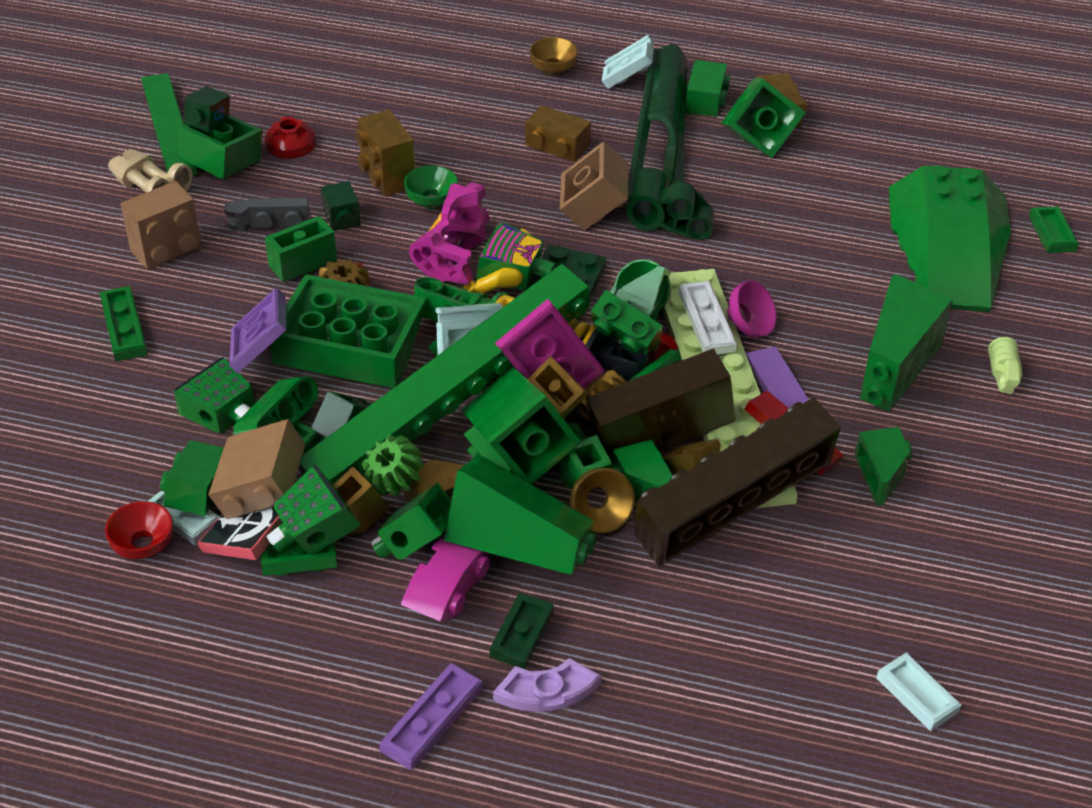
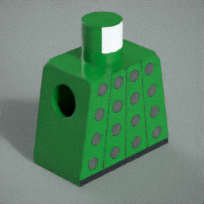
M224 357L219 358L173 389L178 414L216 433H223L232 427L255 404L250 383L240 373L237 374Z
M315 464L275 502L274 509L283 523L269 533L267 538L279 553L296 541L308 554H314L356 530L361 524L332 482Z
M438 482L393 513L378 530L379 536L372 540V547L379 557L386 558L393 553L397 559L402 560L443 533L447 527L452 500Z

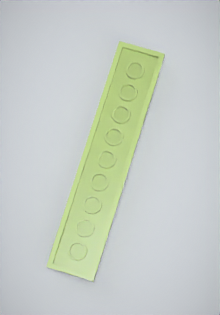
M715 269L671 272L669 277L672 288L671 296L662 312L670 336L677 343L682 360L703 352L678 294L679 285L710 281L737 343L736 352L718 355L731 375L736 421L703 434L705 441L718 439L721 444V452L728 448V445L735 438L741 435L746 437L755 432L761 425L744 410L749 400L760 395V391L736 326L728 318V304ZM795 486L790 487L757 508L796 504L798 494Z

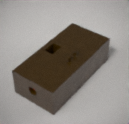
M714 348L586 397L594 436L597 435L611 462H613V450L653 440L658 451L736 421L731 375Z

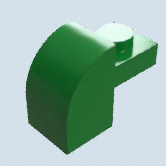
M577 422L569 424V427L581 443L557 462L559 466L558 476L570 490H572L575 482L585 472L594 468L611 469L612 465L597 435L586 439Z

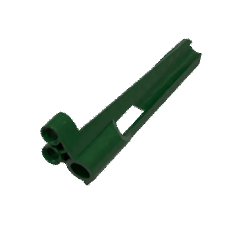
M671 44L660 49H654L653 60L648 68L628 178L627 216L636 228L643 231H652L662 227L677 235L703 240L711 236L713 232L715 211L701 193L692 185L684 183V117L687 93V68L683 51L679 46ZM653 120L663 122L669 130L663 172L653 167L643 168L650 123Z

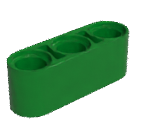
M309 376L279 380L236 422L233 435L289 419L291 424L294 425L317 401L319 392L316 382Z

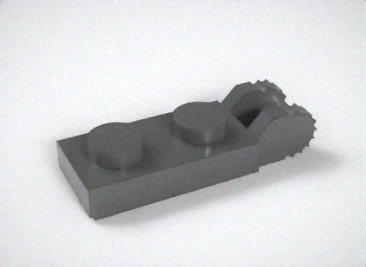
M248 198V200H233L227 202L224 206L225 214L229 216L227 225L232 231H245L250 227L289 228L311 219L309 200L307 198Z

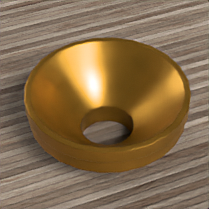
M546 37L535 41L530 46L529 55L532 64L536 68L543 71L546 75L554 76L556 74H564L576 63L578 48L568 39Z
M594 468L578 478L571 490L570 507L594 521L593 532L608 533L619 529L627 522L634 509L635 495L633 487L622 473L614 469ZM595 487H601L605 491V501L599 507H591L587 500L589 492Z

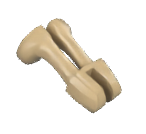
M131 148L123 152V157L116 156L108 163L109 170L121 184L128 188L137 185L145 193L174 181L187 192L192 183L193 174L188 165L176 163L170 167L168 172H165L154 164L152 157Z

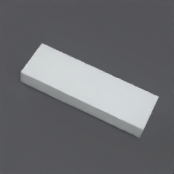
M710 281L679 285L678 294L702 352L713 348L717 355L736 352L737 343Z

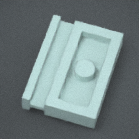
M649 35L605 60L606 66L603 69L602 82L608 89L616 84H623L629 76L649 68L653 60L654 51L652 47L654 42Z
M490 303L436 308V313H438V323H436L438 355L500 310L502 304Z

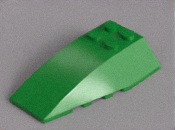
M940 165L921 166L889 186L888 189L890 227L893 234H897L899 238L898 245L901 251L906 253L908 258L907 265L916 275L915 282L953 298L951 306L953 310L990 312L1011 234L1006 195L983 170L968 167L950 168Z

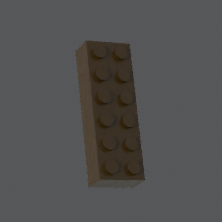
M815 397L803 404L802 402L793 404L781 417L775 420L771 418L764 421L752 434L746 437L741 435L735 438L728 445V448L717 454L712 452L706 455L697 466L688 471L681 470L677 472L668 483L658 489L652 487L646 490L638 500L634 535L658 566L663 565L830 464L841 427Z

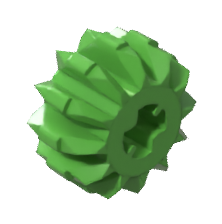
M388 434L385 442L376 440L374 450H366L369 459L361 463L365 471L363 476L378 493L384 496L390 493L398 497L401 489L410 491L412 481H421L417 472L425 468L421 460L422 454L420 449L415 444H412L408 438L402 435L396 438Z

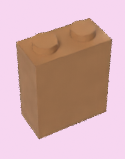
M289 419L227 437L208 494L226 519L272 507L294 485L305 443Z

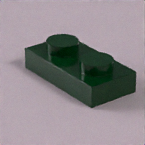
M518 593L489 649L490 658L526 669L554 613V604Z

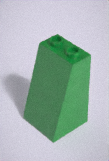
M897 274L891 277L870 347L860 399L885 411H891L941 348L953 298Z
M514 367L509 369L461 409L468 420L483 435L513 473L530 484L535 482L581 443L549 399Z
M477 455L457 471L444 537L446 542L572 575L580 564H585L588 555L593 554L597 534L592 533L594 525L592 519L486 457Z

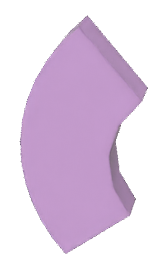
M570 658L558 667L543 671H529L515 666L493 692V700L504 706L523 711L544 712L558 710L588 697L600 686L602 676Z

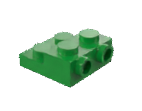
M608 290L604 291L591 310L593 326L607 336H610L612 333L622 340L621 344L632 353L638 354L640 351L646 356L649 352L654 354L661 344L662 325Z

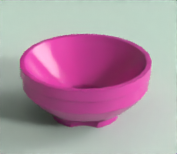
M754 280L745 281L733 289L730 295L727 314L729 320L736 326V329L752 338L770 334L775 328L777 315L774 301L768 290ZM740 308L742 309V311H743V313H744L745 320H744V318H743V316H742V313H741Z

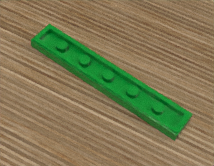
M169 74L141 77L166 172H168L173 164L184 163L191 168L193 175H197L196 166L178 158L180 126L184 124Z

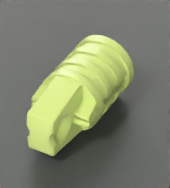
M1000 337L994 339L988 346L991 370L996 378L999 391L1012 394L1022 378V365L1018 344L1010 337Z

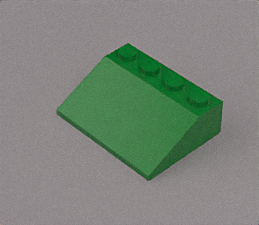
M305 274L286 305V331L270 344L272 364L394 388L399 384L407 368L426 306V298Z

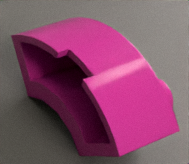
M445 535L432 546V550L437 552L427 565L420 563L401 602L402 606L438 621L454 619L461 612L465 603V595L473 585L479 583L480 578H484L490 566L489 553L444 541Z

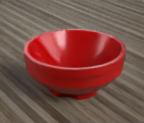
M292 116L282 117L265 134L266 150L279 158L291 159L302 157L310 153L316 146V135L313 128Z
M149 501L133 502L120 507L112 513L105 525V535L111 549L118 555L130 559H144L159 553L168 545L173 535V521L169 511L160 504ZM140 537H150L153 539L151 544L146 547L138 548L132 545Z

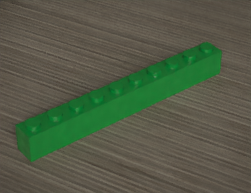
M563 264L559 265L302 455L299 465L302 476L315 464L333 485L352 467L363 476L365 471L361 463L369 459L366 450H374L376 440L385 442L388 434L396 438L402 435L413 441L419 435L426 434L436 422L444 416L454 413L460 404L472 395L479 394L489 382L497 376L505 374L512 367L513 364L495 344L500 338L547 299L556 307L567 323L574 318L581 317L590 307L589 286Z

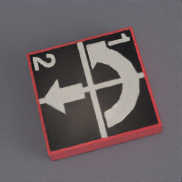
M274 506L226 519L222 514L197 544L202 553L257 560L271 543L267 535L283 522L275 511Z

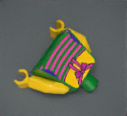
M499 221L479 257L476 284L474 281L469 285L464 284L463 289L475 294L477 292L485 294L496 288L505 287L524 290L527 289L533 276L543 278L553 271L555 263L541 258L543 242L540 239L532 236L525 229H517Z

